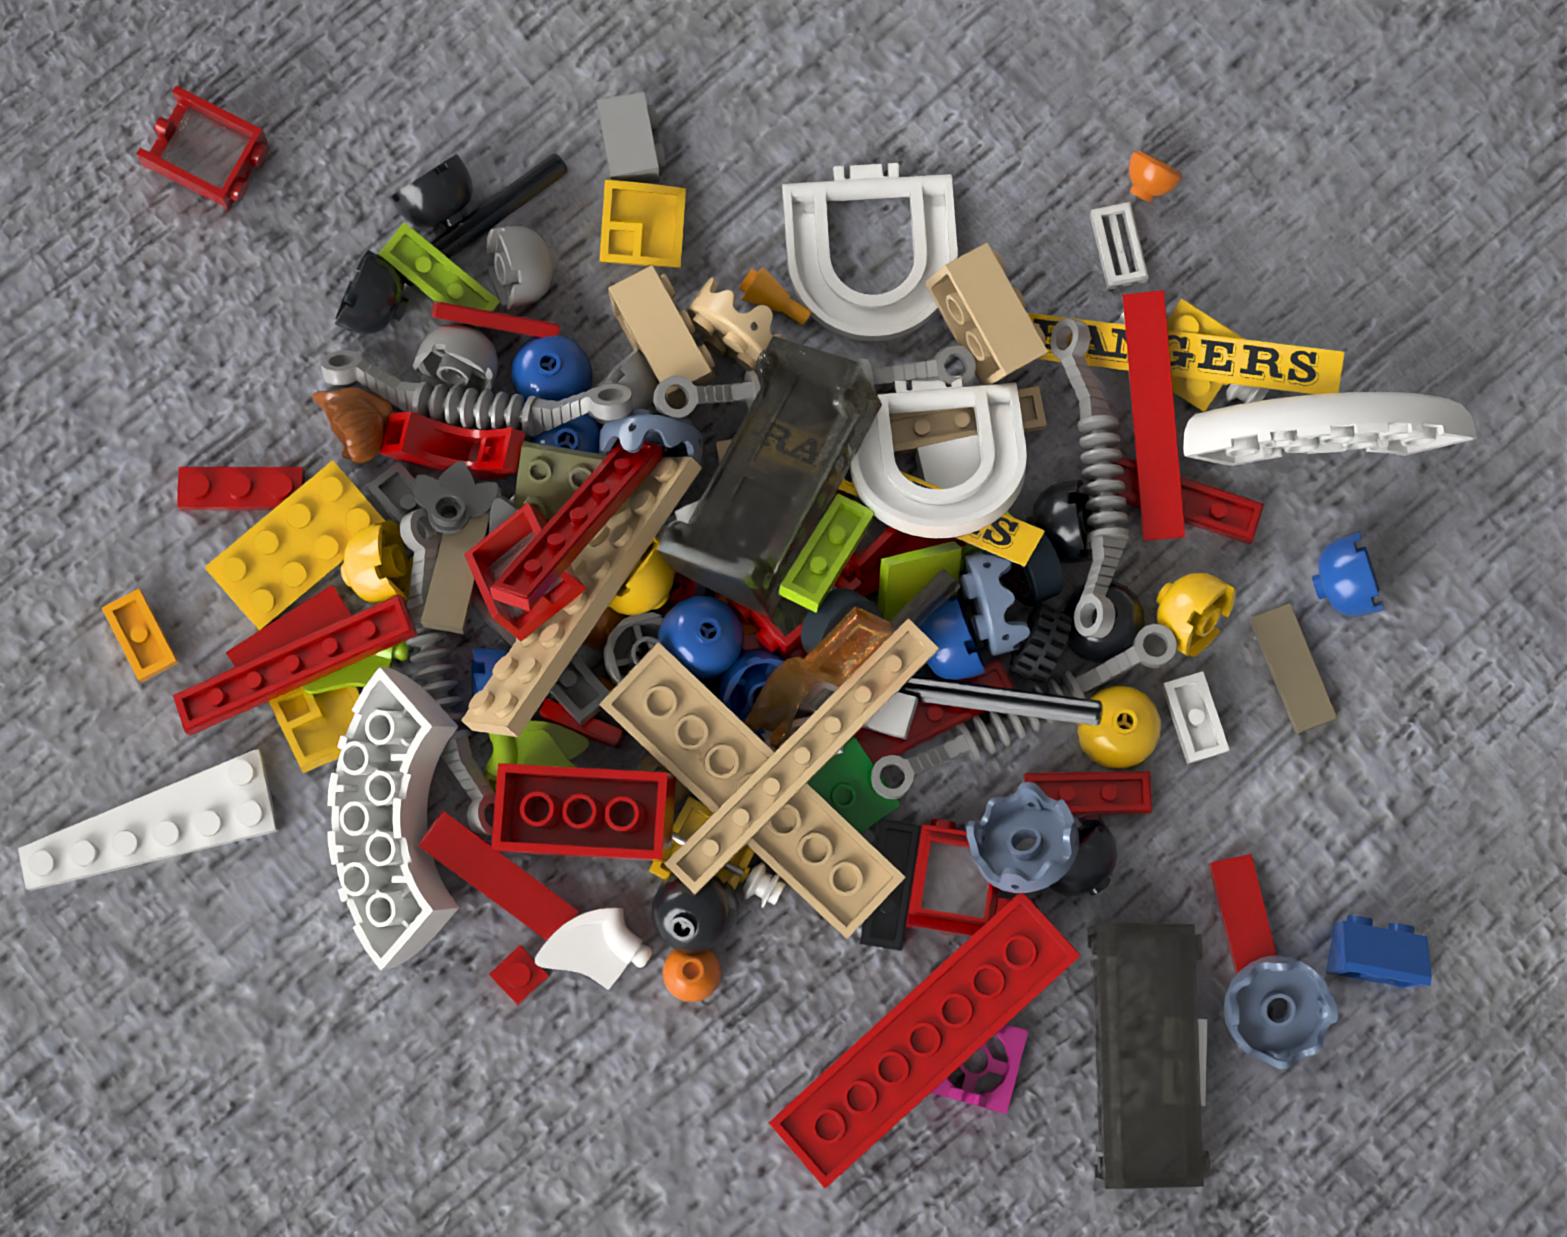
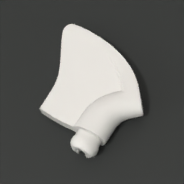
M605 908L583 913L561 926L537 953L535 963L543 968L584 974L609 990L630 961L638 968L644 967L653 952L651 947L642 944L643 940L626 927L624 908Z

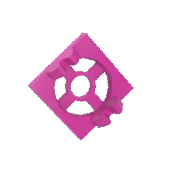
M1006 1024L995 1035L1005 1047L1008 1056L1007 1063L992 1059L990 1051L986 1048V1042L980 1048L988 1059L987 1066L982 1072L977 1074L971 1073L962 1064L960 1070L965 1076L961 1089L957 1088L947 1078L932 1094L1007 1114L1028 1030ZM988 1072L1004 1076L1002 1081L992 1090L974 1094L979 1077L985 1076Z

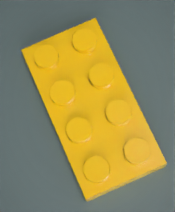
M332 460L204 568L260 631L344 560L347 544L359 530L372 524L384 522L385 520Z

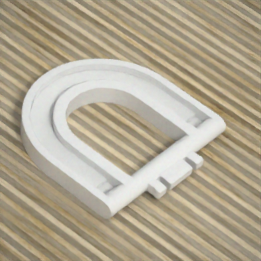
M888 163L887 177L883 176L882 164L850 166V178L846 179L844 178V166L833 167L834 181L782 184L788 274L797 299L802 306L811 312L810 316L816 322L833 333L846 338L878 342L899 338L917 330L939 311L925 282L945 264L958 258L951 174L899 177L898 163ZM909 197L914 265L911 273L900 286L887 293L869 295L850 289L840 281L831 264L826 202Z
M956 375L952 377L959 378L961 377V375ZM937 377L912 380V390L910 391L907 390L906 381L904 380L895 381L896 393L843 397L851 476L855 490L863 504L874 512V516L890 527L910 535L925 538H951L970 534L999 519L1008 511L1020 494L1026 473V441L1016 382L962 387V378L952 382L951 387H946L945 382ZM966 407L974 408L982 461L977 472L969 480L949 489H928L912 483L902 475L894 458L889 414Z

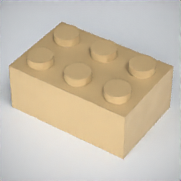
M988 242L945 264L925 282L928 291L958 345L968 349L974 356L976 362L974 374L980 385L995 384L1048 353L1045 347L1046 338L1043 331L1036 323L1031 322L1025 311L1026 303L1022 293L1018 288L1012 287L1004 273L1006 267L1002 257L997 251H992Z
M651 265L608 288L614 316L633 350L639 348L643 352L659 383L672 376H683L695 386L712 385V379L716 378L713 370L715 363L704 344L699 347L697 346L693 334L696 330L686 310L683 309L678 312L676 309L677 305L673 298L676 294L665 274L658 276ZM670 386L665 393V400L671 408L681 409L686 402V396L681 388Z

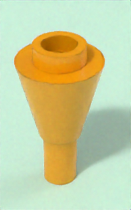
M764 266L758 272L751 268L739 286V289L745 292L741 300L758 306L765 305L779 313L783 312L801 325H804L811 314L807 308L790 298L791 295Z

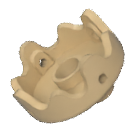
M711 277L688 307V315L694 327L706 337L703 343L720 356L727 353L747 371L753 370L756 372V370L764 371V369H771L789 344L784 336L771 334L770 325L773 316L771 309L765 305H759L748 313L742 314L734 309L735 296L733 292L725 290L714 293L717 289L718 281ZM751 323L755 326L754 330L751 329Z

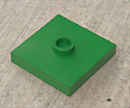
M854 736L843 746V753L834 755L807 782L813 790L859 833H862L900 806L897 799H886L878 795L873 789L871 773L874 765ZM880 775V780L882 784L889 788Z

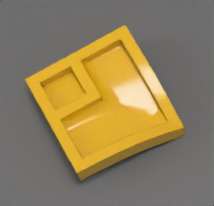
M605 180L599 262L638 266L652 265L653 267L681 269L686 188Z
M302 686L268 701L303 774L339 759L341 749L337 747L340 736L346 735L355 714L352 709L360 696L356 686L339 688L318 694H307Z

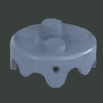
M634 409L628 416L611 420L604 424L600 430L599 454L608 455L619 442H621L623 449L636 453L642 448L644 441L662 446L663 457H692L701 466L704 438L701 431L687 418L676 419L655 415L654 412L646 409Z
M981 550L966 555L964 558L965 574L960 575L958 579L962 597L964 600L970 599L974 615L969 616V624L974 640H983L986 649L992 655L1021 649L1019 642L1029 636L1030 630L1027 623L1022 621L1008 622L1004 620V613L1013 604L1014 595L999 582V578L1011 570V561L986 550Z
M1031 782L1021 783L1018 791L1013 795L991 798L987 803L986 811L979 823L969 821L966 828L970 850L978 870L990 884L1006 892L1030 893L1054 884L1069 871L1075 862L1079 850L1078 829L1067 804L1062 799L1056 801L1048 797L1039 786ZM1028 838L1036 840L1035 845L1031 849L1026 851L1016 850V846L1020 841Z
M1275 955L1253 961L1238 972L1230 983L1225 996L1224 1016L1230 1035L1246 1054L1264 1061L1273 1067L1289 1069L1300 1059L1314 1055L1322 1049L1323 1040L1329 1026L1338 1020V1008L1325 980L1314 969L1298 959ZM1276 998L1286 999V1013L1278 1019L1269 1018L1267 1016L1268 1004Z

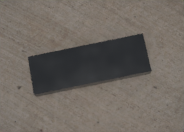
M886 819L879 820L875 849L898 869L905 878L863 922L859 945L902 951L922 825Z

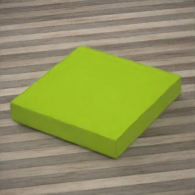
M955 541L881 559L878 608L883 614V637L892 635L908 618L918 626L922 614L930 606L943 599L957 595L962 548Z

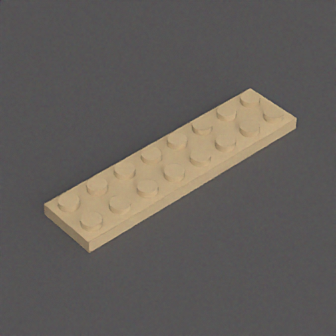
M663 457L571 563L576 576L587 589L522 642L516 638V642L507 655L495 664L492 671L493 675L483 690L476 693L469 703V710L461 721L472 731L513 737L520 736L653 538L657 535L702 469L692 457Z
M659 642L648 651L599 703L608 714L713 813L775 753ZM807 783L747 843L760 858L846 939L853 934L905 878L898 869Z

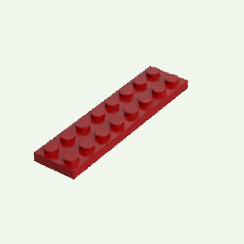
M1025 893L1017 894L769 1121V1125L826 1189L1082 955Z

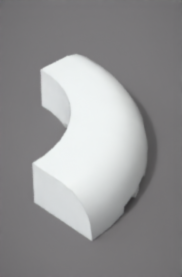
M1345 392L1263 400L1195 414L1188 421L1185 428L1183 449L1185 457L1236 466L1282 457V449L1287 453L1307 452V454L1345 452L1347 449L1357 450L1366 448V452L1406 456L1477 439V434L1471 414L1462 404L1451 399L1402 392Z
M379 667L364 687L352 709L355 714L346 735L340 736L337 748L341 749L336 773H331L327 806H332V831L328 832V847L331 864H336L342 886L338 890L341 902H347L356 924L353 929L364 949L378 968L384 971L397 967L422 950L460 908L443 884L433 857L417 846L428 830L427 804L435 767L448 740L458 726L419 684L394 669Z

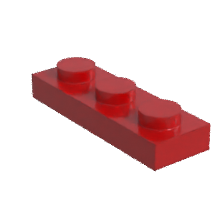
M178 467L177 508L179 510H273L305 483V470L303 467Z

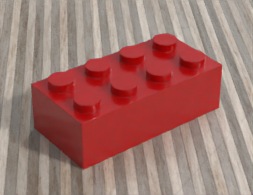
M498 763L491 850L510 853L666 862L671 857L676 777L666 772Z

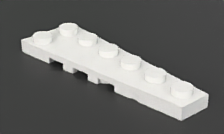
M259 749L250 751L18 848L26 890L32 891L279 831L262 751Z

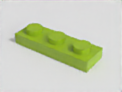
M405 222L378 253L379 256L394 266L407 280L434 302H445L487 311H493L500 303L495 296Z
M837 494L782 581L779 595L817 613L825 597L832 589L873 522L874 512L868 507L841 494Z

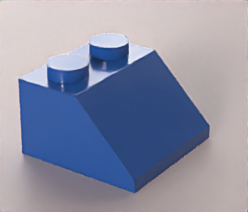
M1347 915V921L1333 923L1327 974L1408 989L1431 986L1432 974L1427 936L1414 934L1415 927L1389 923V928L1384 929L1372 926L1373 919L1355 915Z

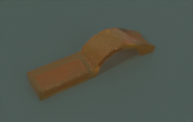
M855 606L805 658H788L776 667L765 682L744 724L754 733L759 728L772 732L770 745L778 749L791 736L795 715L806 694L822 681L840 687L892 635L890 622Z

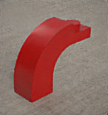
M412 411L392 413L388 416L380 453L412 465L445 472L456 462L462 461L469 469L473 478L506 480L508 473L517 472L525 432L514 428L492 430L467 429L441 423Z

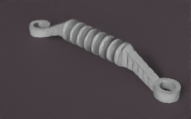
M1065 318L1054 327L1050 346L1053 354L1061 360L1066 369L1065 372L1071 380L1070 383L1080 401L1079 410L1081 412L1078 430L1081 433L1089 434L1082 437L1079 441L1081 448L1090 450L1081 455V462L1086 465H1093L1082 471L1084 479L1094 481L1088 483L1083 488L1086 495L1095 497L1085 502V509L1098 513L1087 517L1086 524L1093 528H1099L1087 535L1088 542L1093 550V562L1084 586L1085 589L1074 612V623L1079 634L1086 637L1103 638L1109 634L1115 622L1114 605L1105 595L1111 583V577H1113L1115 568L1119 563V558H1121L1123 549L1130 538L1127 529L1116 527L1128 521L1127 514L1115 512L1126 506V499L1121 496H1113L1125 490V484L1122 481L1112 480L1122 476L1124 473L1122 466L1112 464L1122 458V452L1112 448L1120 444L1121 437L1118 434L1109 433L1118 429L1119 419L1113 416L1084 358V354L1090 344L1089 327L1082 321ZM1071 333H1072V334H1073L1072 342H1071L1070 346L1068 347V339H1069V336H1070ZM1096 609L1097 618L1095 623L1093 624L1092 615L1094 610Z
M952 345L941 349L933 360L882 368H872L867 358H860L856 364V371H854L850 360H843L840 373L834 362H828L825 366V374L823 375L821 367L815 363L810 366L809 377H807L804 367L797 365L794 368L792 379L787 367H780L777 380H775L771 369H764L762 382H759L758 376L753 370L746 371L744 383L695 386L683 376H672L664 379L657 385L654 391L653 402L655 408L662 416L676 419L687 416L694 410L697 404L746 402L751 412H758L762 398L766 407L769 410H774L777 404V397L780 398L784 408H790L793 402V395H795L799 406H806L809 400V393H811L814 403L819 405L824 401L825 391L829 400L832 403H836L839 401L841 390L844 397H854L856 395V388L860 396L873 395L875 386L895 384V381L905 380L908 382L915 379L937 377L945 382L946 387H951L952 382L962 378L963 385L972 379L975 373L976 362L968 349L963 346ZM950 355L958 357L962 362L963 371L959 378L952 377L946 372L945 361ZM670 386H677L685 393L686 402L681 409H673L666 403L665 393Z
M350 350L331 352L320 361L323 380L329 384L345 385L358 381L376 394L379 393L381 397L389 400L390 403L399 407L404 412L412 411L444 423L446 419V423L452 426H458L461 422L462 426L467 429H472L477 424L479 430H488L492 425V429H503L506 427L520 431L523 429L525 436L535 437L544 431L557 427L590 411L599 419L616 420L628 416L633 409L631 390L619 384L602 385L557 402L541 399L537 396H530L525 403V399L521 394H514L510 400L506 392H499L494 398V394L490 390L482 391L479 396V392L474 388H468L464 393L463 389L459 386H453L449 391L447 386L443 384H438L433 388L432 384L428 382H402L375 365H371L362 359L357 352Z
M420 508L406 514L400 523V534L403 542L409 549L414 551V565H412V577L410 580L411 588L408 595L410 600H408L407 606L418 635L408 639L406 644L407 646L421 648V651L410 657L411 662L424 663L425 665L424 668L414 673V678L428 679V684L422 688L429 695H432L433 699L457 724L466 713L453 712L452 708L461 703L463 698L449 696L448 691L457 687L459 681L447 680L444 675L455 669V664L441 663L440 660L452 651L451 648L437 647V643L446 638L448 634L445 631H434L431 628H425L421 624L436 563L438 545L441 543L443 533L436 531L430 525L428 511ZM417 522L424 526L426 539L422 538L419 534ZM457 728L443 749L441 757L445 763H448L447 766L454 772L453 774L472 799L467 811V822L471 831L481 839H490L493 834V823L490 826L486 822L484 811L485 808H488L494 821L496 793L488 785L489 782L472 758L468 737L471 736L470 729Z
M1147 625L1136 635L1133 647L1124 653H1120L1104 664L1076 678L1069 670L1062 672L1064 686L1060 687L1052 678L1048 679V694L1085 698V695L1139 664L1150 668L1162 667L1172 659L1176 652L1177 642L1175 636L1169 628L1163 625ZM1154 635L1162 638L1166 645V652L1158 657L1147 654L1143 647V641L1146 637ZM1038 686L1032 687L1033 692L1044 693ZM988 711L990 723L986 724L976 715L973 717L974 731L971 732L964 723L956 725L959 736L944 743V745H939L935 749L932 748L909 759H903L895 755L882 757L875 763L872 769V787L878 795L886 799L901 798L908 793L912 786L913 778L922 774V771L923 773L927 772L931 768L934 769L939 767L940 764H946L967 754L973 762L981 760L979 746L983 745L990 754L996 752L995 738H998L1007 747L1011 745L1009 731L1012 730L1020 739L1026 737L1024 724L1028 723L1037 732L1040 730L1039 718L1004 713V716L1001 717L997 712ZM1046 719L1049 724L1055 723V720ZM888 766L898 767L904 774L903 784L894 789L884 786L880 780V773L884 768Z

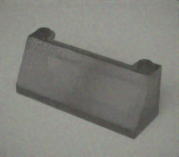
M775 336L770 340L766 350L760 353L756 362V371L759 374L762 386L688 523L676 521L670 527H667L661 535L660 545L657 549L672 570L751 611L771 618L782 597L779 595L782 581L826 513L852 460L882 406L860 362Z
M1113 922L1091 925L1087 927V949H1092V955H1097V959L1090 961L1094 974L1098 1143H1096V1152L1103 1153V1156L1098 1157V1164H1094V1186L1103 1189L1204 1187L1203 1177H1209L1210 1156L1208 1150H1202L1196 960L1202 959L1201 934H1195V924Z

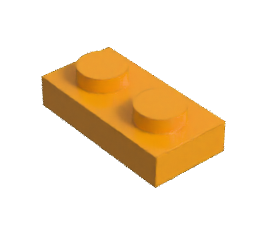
M138 588L102 607L118 642L140 682L143 683L179 664L141 589Z

